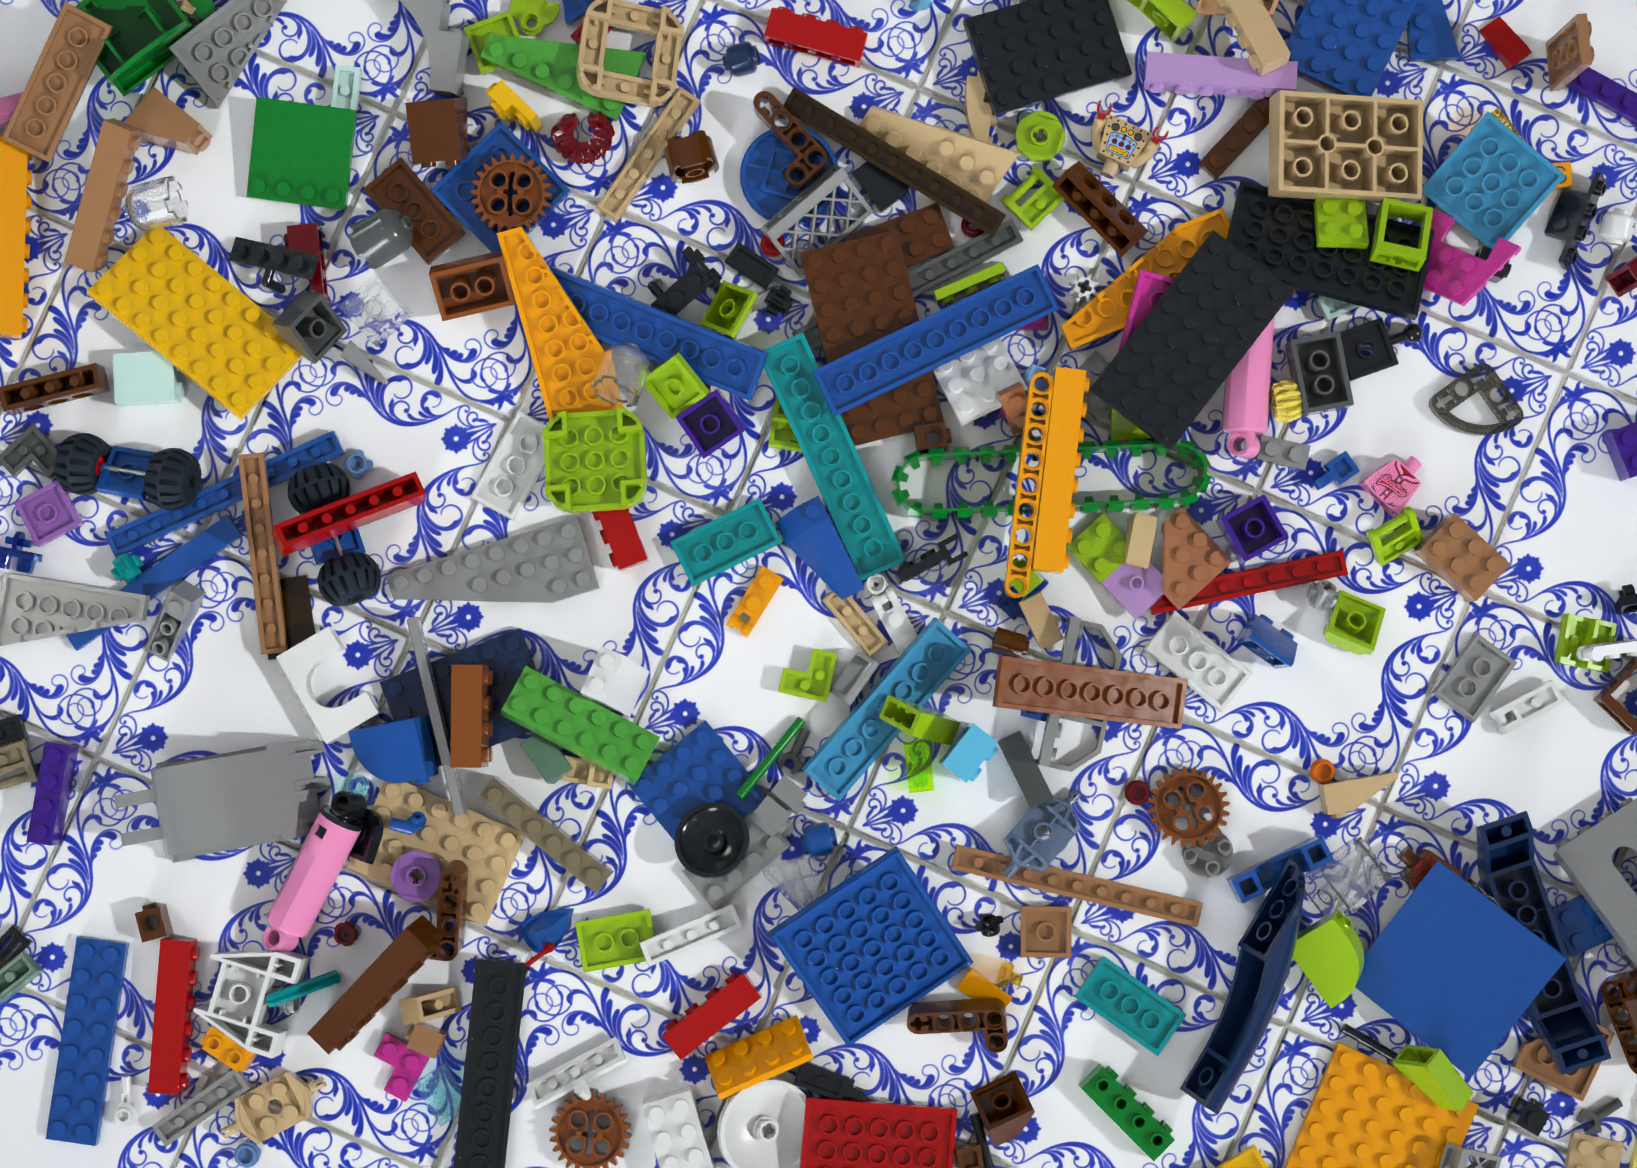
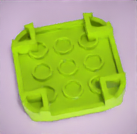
M616 407L617 410L577 413L562 411L557 413V416L552 418L547 426L543 428L546 482L544 487L546 495L556 509L568 513L624 510L642 503L647 490L646 444L643 425L634 413L622 407Z

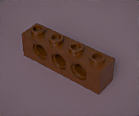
M1080 161L1067 169L1052 186L1121 257L1130 251L1149 232Z
M93 363L1 386L0 400L3 412L17 415L109 392L110 387L105 367Z

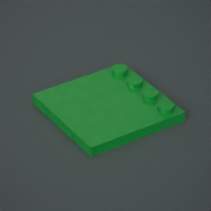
M256 97L246 197L347 210L357 110Z

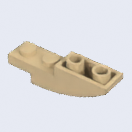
M977 71V76L967 75L966 122L970 136L987 143H993V136H989L990 127H995L996 116H993L990 104L984 102H988V98L979 71Z

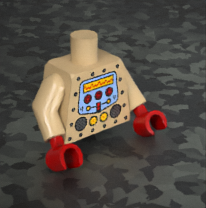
M1102 100L1097 103L1098 114L1095 115L1090 131L1092 147L1097 152L1096 158L1105 162L1100 174L1106 178L1114 179L1118 168L1128 172L1130 167L1138 168L1149 161L1159 148V141L1167 138L1169 130H1167L1164 136H1159L1157 130L1160 125H1157L1152 133L1111 115V102L1107 110H1101Z

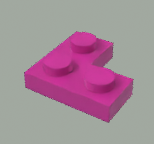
M386 1032L373 1056L395 1067L384 1091L406 1102L431 1057L406 1048L408 1044L406 1041Z

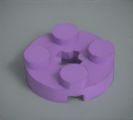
M415 850L408 852L394 863L391 870V883L403 899L411 902L423 901L432 897L439 890V877L442 872L441 863L426 851ZM416 869L421 870L420 873L424 875L423 879H420L418 883H415L414 878L410 877L411 872H416Z

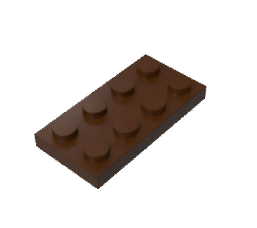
M402 157L363 188L381 210L393 208L411 220L413 225V242L411 246L428 266L466 235V232Z
M938 203L845 236V241H850L897 229L906 268L940 256L955 248Z

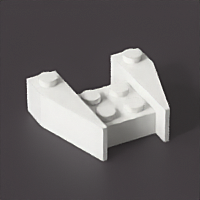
M270 950L232 951L210 954V959L222 962L210 1005L203 1004L194 1007L193 1011L247 1051L268 1058L281 1055L288 1030L262 1022L267 1007L266 995L271 993L275 979L291 984L302 982L310 957L292 951Z

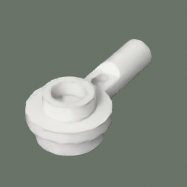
M132 1076L121 1077L120 1104L112 1112L114 1123L121 1128L132 1126L138 1118V1110L135 1107V1103L131 1102Z

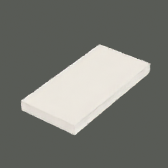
M518 410L470 497L515 521L545 468L544 439L542 435L543 428L547 425Z
M1176 611L1172 612L1143 648L1147 654L1177 678L1188 679L1187 686L1221 713L1253 675L1250 670Z

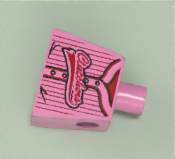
M1410 456L1403 464L1395 458L1365 478L1358 485L1391 517H1395L1402 512V509L1405 508L1420 486L1421 482L1414 474L1422 464L1414 456Z

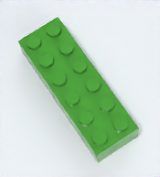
M525 666L500 712V715L632 785L638 781L660 739L659 736L528 666Z

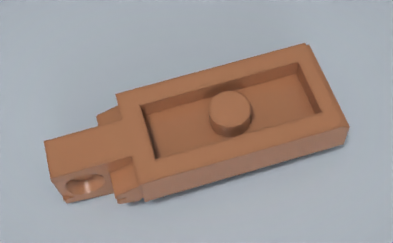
M1019 381L998 391L997 395L1010 431L1015 438L1021 437L1022 440L1027 397ZM1031 429L1028 432V437L1030 440L1035 442L1034 436L1031 431L1036 429Z

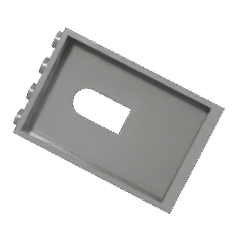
M1630 797L1618 805L1620 809L1612 814L1611 811H1608L1597 819L1599 823L1591 827L1588 824L1576 832L1578 836L1570 841L1569 838H1566L1555 846L1557 850L1554 852L1553 857L1637 968V895L1612 862L1613 852L1620 847L1631 848L1637 854V798L1633 800Z

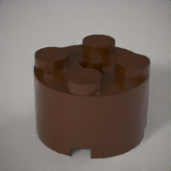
M704 130L695 131L690 136L682 138L674 136L667 140L664 155L670 178L673 182L676 183V179H681L682 184L698 182L710 177L708 172L713 169L715 173L719 170L712 139L706 135Z

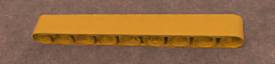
M1045 372L1035 374L1028 385L1004 579V591L1011 598H1019L1025 595L1029 587L1053 393V379ZM1038 379L1044 380L1047 383V390L1038 391L1034 386V382ZM1032 405H1041L1044 408V415L1035 416L1031 411ZM1029 430H1038L1041 434V440L1037 442L1030 440L1028 437ZM1028 454L1035 455L1038 459V465L1035 467L1028 466L1025 462V456ZM1025 479L1032 480L1035 484L1034 491H1025L1022 488V481ZM1027 504L1031 507L1032 514L1030 517L1020 515V505ZM1023 529L1028 532L1029 539L1027 542L1022 543L1016 539L1017 530ZM1020 554L1024 556L1026 564L1023 568L1014 566L1012 561L1014 555ZM1016 579L1022 583L1023 589L1020 593H1013L1010 590L1009 584L1012 580Z

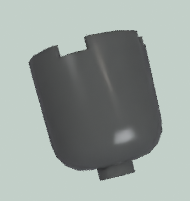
M393 208L379 210L350 225L353 233L349 234L351 246L358 257L364 256L369 262L366 264L367 267L371 269H377L406 252L413 242V225L411 220Z

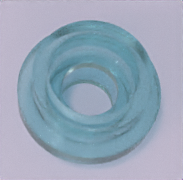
M352 774L347 777L344 783L345 791L359 793L363 796L368 793L370 788L368 779L362 774ZM356 781L361 783L359 791L353 788V784Z

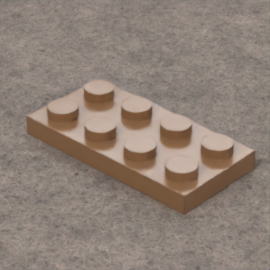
M1587 13L1576 14L1545 43L1550 92L1562 90L1588 68L1594 60V48L1590 46L1592 25L1588 21Z

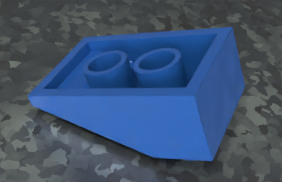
M1260 614V616L1252 615L1235 641L1276 669L1291 667L1294 664L1298 643L1292 640L1294 635L1283 628L1279 631L1272 626L1273 621L1263 614Z

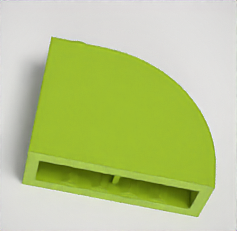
M1339 909L1298 932L1292 958L1329 1007L1333 1008L1352 993L1362 974L1364 950L1361 940L1354 930L1349 917L1343 915Z

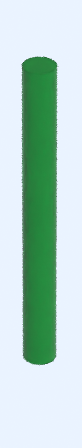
M798 716L743 783L735 793L738 798L744 800L806 723L802 718Z

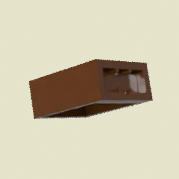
M1633 657L1593 699L1629 735H1637V718L1635 719L1611 694L1637 668V657Z

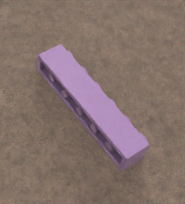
M1147 52L1143 90H1149L1152 93L1170 91L1178 95L1199 93L1201 96H1212L1216 94L1224 95L1227 98L1247 96L1254 100L1270 98L1280 90L1296 91L1298 61H1288V64L1260 76L1258 70H1254L1251 67L1248 58Z

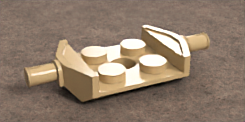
M289 1070L235 1099V1121L220 1129L221 1134L229 1131L222 1135L223 1138L226 1139L239 1131L258 1145L310 1118L313 1115L312 1094L327 1086L326 1081L318 1085V1083L325 1079L321 1076L311 1083H306L296 1073ZM272 1099H277L281 1102L282 1110L275 1113L271 1111L269 1104Z

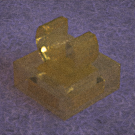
M1003 959L994 982L996 986L1006 989L1008 982L1020 986L1023 976L1013 972L1015 965L1012 962Z

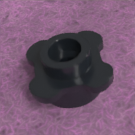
M982 914L979 923L975 925V929L981 932L983 936H995L1000 932V924L1004 922L1003 917L993 914Z

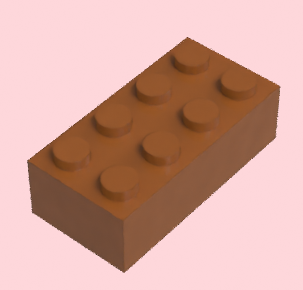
M451 665L450 768L488 767V762L493 760V748L489 747V736H493V722L489 721V711H493V696H489V686H493L494 675L493 671H489V666Z

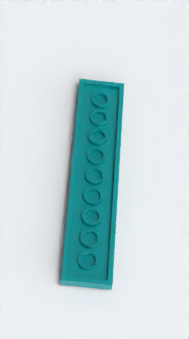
M802 332L764 349L763 351L769 353L764 365L765 372L860 580L863 581L907 561L841 415L833 417L812 371L818 369L819 366L804 333Z

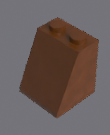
M467 97L405 103L413 164L421 163V168L436 167V162L445 161L446 166L461 164L460 159L468 158Z

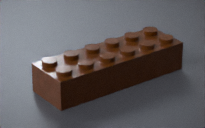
M424 915L420 916L396 937L307 1034L328 1055L335 1049L341 1051L376 1016L375 1014L392 999V996L408 982V979L425 964L424 962L441 947L438 942L444 935Z

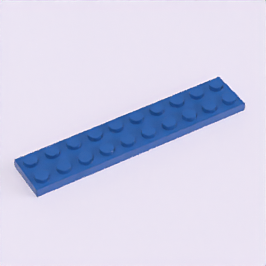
M547 264L597 339L660 365L679 352L702 382L749 401L753 399L769 354L768 352Z
M1036 264L812 371L833 417L1053 313L1059 310V307L1039 265Z

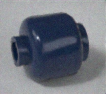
M748 41L729 45L726 49V56L722 57L725 70H730L735 77L755 73L758 65L761 64L756 45L752 46Z

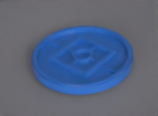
M804 128L826 152V167L801 190L791 189L786 183V169L796 159L795 156L770 130L757 137L744 154L740 167V182L744 197L750 207L768 221L832 165H838L836 156L829 144L821 136L809 129ZM795 137L792 140V144L795 146H802L805 143L802 137ZM812 155L808 160L811 164L816 165L822 161V158L819 155ZM795 171L790 175L793 181H800L804 177L799 171ZM820 201L817 204L816 214H822L829 207L830 201ZM803 216L799 220L798 225L811 221V217Z

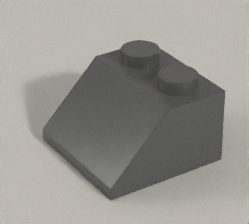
M305 290L272 323L284 342L313 364H316L348 331L322 293Z

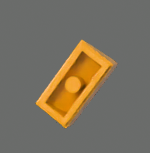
M971 967L956 986L958 990L971 999L999 998L1005 1003V1006L1012 1000L1011 995ZM990 1012L995 1016L999 1015L998 1012Z

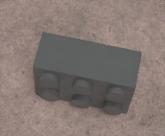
M1340 331L1293 339L1285 344L1291 380L1296 382L1301 393L1303 408L1301 417L1348 409L1354 405Z

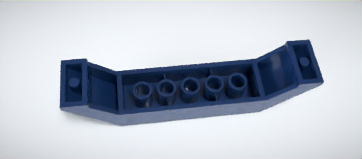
M1527 811L1477 826L1478 875L1485 895L1567 957L1565 962L1525 1010L1529 1021L1561 1074L1611 1059L1612 1057L1604 1034L1601 1033L1584 1004L1536 865L1533 838L1535 833Z

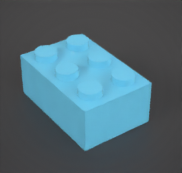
M968 723L938 763L961 781L967 783L970 780L973 782L982 771L979 768L984 760L989 762L998 751L995 747L998 742L974 723Z

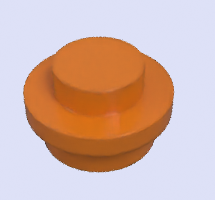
M1318 759L1310 766V776L1316 783L1327 784L1335 776V767L1329 760Z

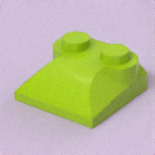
M1339 590L1338 601L1331 610L1328 623L1323 628L1324 638L1330 644L1352 653L1371 655L1375 650L1386 608Z

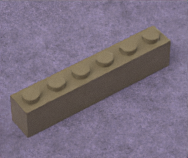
M494 777L478 796L481 801L593 892H598L614 872L499 777Z

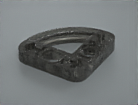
M1480 363L1472 367L1432 395L1429 400L1431 412L1443 424L1457 432L1471 436H1490L1502 433L1517 426L1524 417L1520 405L1495 370L1486 363ZM1485 370L1487 373L1484 376L1486 381L1483 378L1475 383L1471 381L1472 378L1479 374V371ZM1458 382L1467 385L1468 392L1465 396H1460L1456 393L1455 386ZM1496 388L1502 392V400L1500 402H1495L1490 398L1492 389ZM1478 392L1500 423L1490 425L1473 424L1459 419L1449 411ZM1448 395L1453 398L1444 404L1445 409L1436 406L1439 402L1437 397L1440 400ZM1508 401L1509 404L1505 407L1509 412L1514 411L1516 413L1513 417L1514 420H1507L1508 412L1505 408L1499 410L1498 406Z

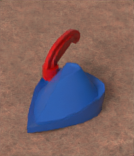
M574 908L544 911L526 920L521 929L522 936L526 944L537 954L526 962L525 968L531 966L543 955L556 949L569 927Z

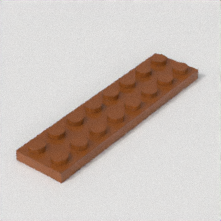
M999 655L992 706L1182 729L1188 679Z

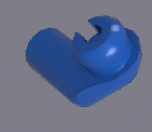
M420 811L414 812L407 820L392 817L389 830L413 835L425 826L426 817Z

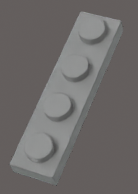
M232 1070L151 1127L164 1146L167 1147L252 1088V1086L241 1071L236 1072Z

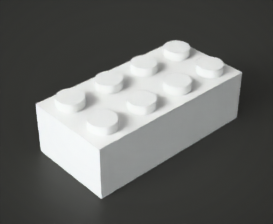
M692 1086L643 1100L641 1107L660 1168H716Z

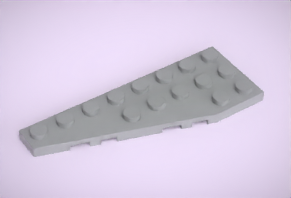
M578 516L386 575L392 598L395 600L554 603L600 588Z

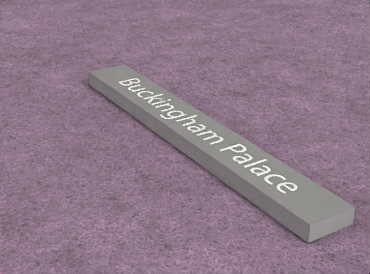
M417 616L407 618L406 621L454 815L468 813L458 770L457 768H450L451 741L421 620Z

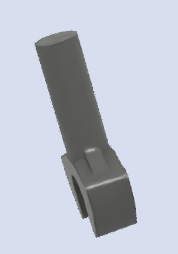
M801 728L791 750L780 754L778 758L780 769L787 759L794 761L791 774L801 769L803 762L800 761L799 755L811 733L810 731Z
M1615 1098L1597 1111L1583 1108L1579 1111L1576 1121L1582 1123L1591 1118V1125L1583 1129V1132L1586 1134H1597L1602 1131V1119L1623 1107V1104L1618 1098Z

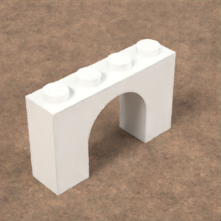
M329 626L276 657L279 662L276 664L279 672L283 677L287 676L291 683L289 686L291 693L296 699L300 698L304 705L301 709L308 720L312 719L316 726L314 732L317 738L326 744H332L349 734V731L355 730L383 714L371 692L366 691L344 705L335 708L322 704L314 695L312 677L316 668L327 659L346 649L334 627Z

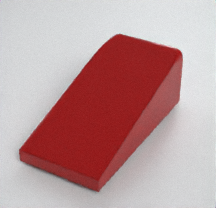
M1500 16L1479 30L1507 71L1532 53L1525 42Z

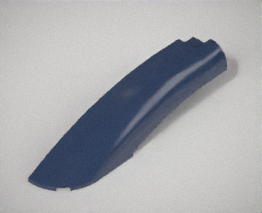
M1290 858L1237 944L1241 948L1226 1002L1206 1046L1180 1087L1183 1092L1216 1114H1219L1256 1052L1277 1007L1289 972L1298 937L1305 893L1303 871Z

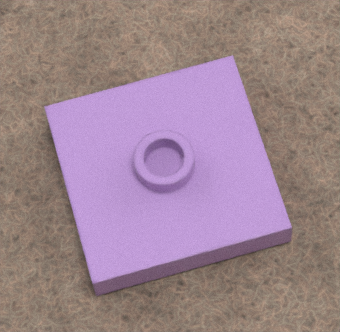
M1123 563L1101 583L1108 593L1135 620L1164 595L1162 593L1163 575L1151 563H1149L1148 569Z

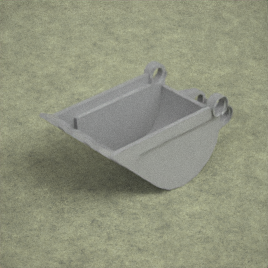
M308 738L190 760L179 761L177 759L156 763L157 769L150 771L153 784L152 789L115 795L114 799L116 808L156 802L160 827L120 834L122 846L162 839L164 856H171L172 863L196 859L195 856L307 836L320 812L317 793L331 789L329 777L314 778L311 755L325 751L324 743L320 740L308 741Z

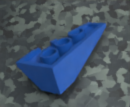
M819 496L798 505L775 522L786 545L842 600L865 589Z

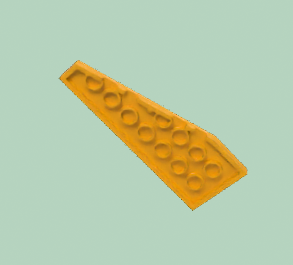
M1222 207L1178 225L1085 307L1064 323L1060 329L1069 350L1071 351L1124 329L1139 270L1175 279L1213 230L1226 239L1230 222L1224 208Z
M518 227L497 233L549 421L562 411L577 413L617 410L616 407L624 408L611 359L524 228Z

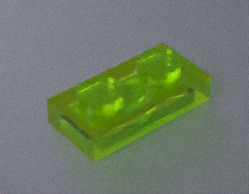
M929 740L903 743L909 793L933 791L934 782Z

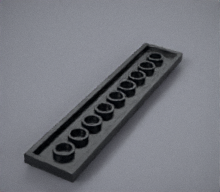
M476 958L453 1168H505L527 969L524 966L526 962Z

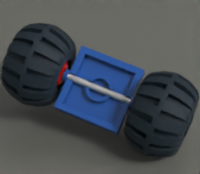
M77 433L67 437L60 444L55 456L54 471L56 479L67 491L77 495H90L99 492L144 501L147 496L152 503L165 510H180L191 505L197 497L202 480L198 460L191 453L183 449L167 448L156 453L113 446L111 450L103 439L90 433Z
M320 463L296 472L289 480L287 492L290 504L301 515L349 497L351 489L349 478L339 466L332 463ZM358 528L310 546L316 565L324 564L318 573V589L323 598L331 605L339 607L353 605L369 599L378 592L381 583L380 569L376 562L368 554H365L366 550Z

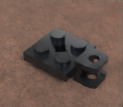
M957 533L937 543V552L933 548L920 555L921 561L913 564L911 560L898 567L899 573L896 574L895 578L899 585L942 562H945L947 567L966 558L968 556L967 551L952 558L946 548V545L959 538Z

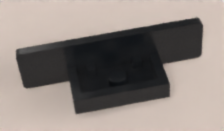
M1602 172L1595 173L1587 193L1563 187L1544 231L1548 237L1566 241L1558 259L1560 266L1564 270H1568L1570 265L1576 261L1578 255L1577 248L1580 241H1584L1586 238L1587 225L1597 212L1599 197L1603 196L1606 191L1607 182Z

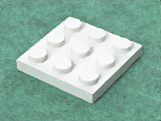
M1000 338L932 370L961 426L1001 408L1002 406L997 395L998 391L1020 381L1026 395L1028 392V387Z

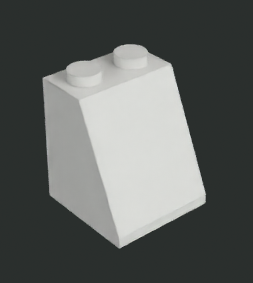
M600 646L580 693L593 702L630 718L650 671L628 657Z

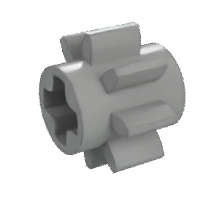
M1320 580L1318 584L1314 582L1310 584L1307 589L1308 594L1306 598L1309 599L1308 602L1311 607L1323 611L1327 607L1334 608L1338 601L1337 596L1339 593L1336 592L1337 588L1332 582Z

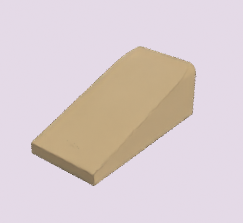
M1134 512L1127 518L1124 564L1144 569L1149 568L1157 517Z
M1041 591L1018 602L1034 639L1041 649H1045L1063 640L1062 633Z

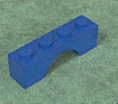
M1316 835L1226 878L1237 902L1243 904L1266 893L1274 885L1289 858L1300 866L1303 873L1333 861L1334 858L1324 838Z

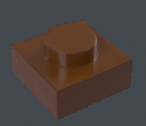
M975 1142L954 1148L957 1168H984L981 1145Z

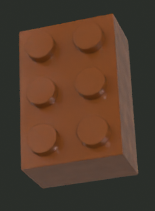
M502 250L430 267L429 277L442 322L516 304Z

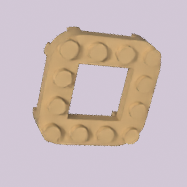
M595 0L592 2L583 18L576 66V76L580 89L595 97L645 107L664 105L677 86L676 77L681 40L684 35V27L671 12L672 9L666 6L658 9L620 0ZM608 26L656 36L650 80L604 71L603 62Z

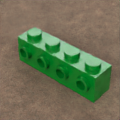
M1099 1063L1079 1084L1080 1088L1155 1161L1175 1141L1170 1134L1173 1129L1163 1119L1158 1122L1152 1116L1155 1111L1145 1101L1140 1104L1134 1098L1137 1093L1127 1083L1122 1086L1116 1080L1119 1075L1109 1065L1104 1068Z

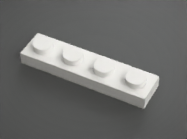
M731 903L639 942L646 963L650 967L740 929L742 925L734 904Z

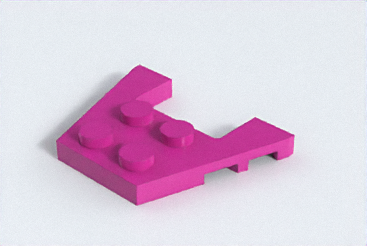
M1433 209L1430 230H1434V236L1423 289L1464 307L1488 284L1487 281L1497 271H1501L1504 268L1503 266L1514 255L1516 256L1522 248L1499 237L1488 259L1483 260L1444 243V240L1455 219Z

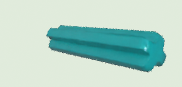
M333 970L266 995V1002L269 1007H274L341 982L340 975L337 970Z

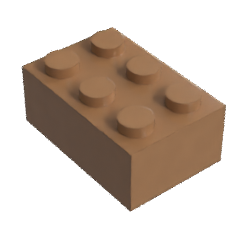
M1456 513L1446 515L1424 539V542L1420 543L1413 551L1467 602L1477 601L1511 565Z

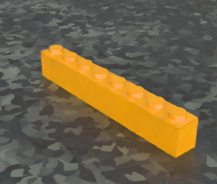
M0 135V338L21 339L22 332L27 333L28 318L23 317V308H28V293H24V283H29V268H24V261L30 257V244H25V234H30L31 219H26V209L31 210V195L27 194V185H32V170H27L28 160L32 161L33 154L3 140V135Z
M1055 367L1053 371V393L1031 571L1062 574L1064 569H1068L1070 554L1066 553L1067 543L1071 544L1073 529L1068 527L1069 519L1074 518L1075 503H1071L1072 493H1077L1078 478H1074L1075 468H1079L1081 463V453H1077L1078 443H1082L1084 437V428L1080 427L1081 418H1085L1087 403L1083 402L1084 392L1088 393L1090 378L1086 377V370Z

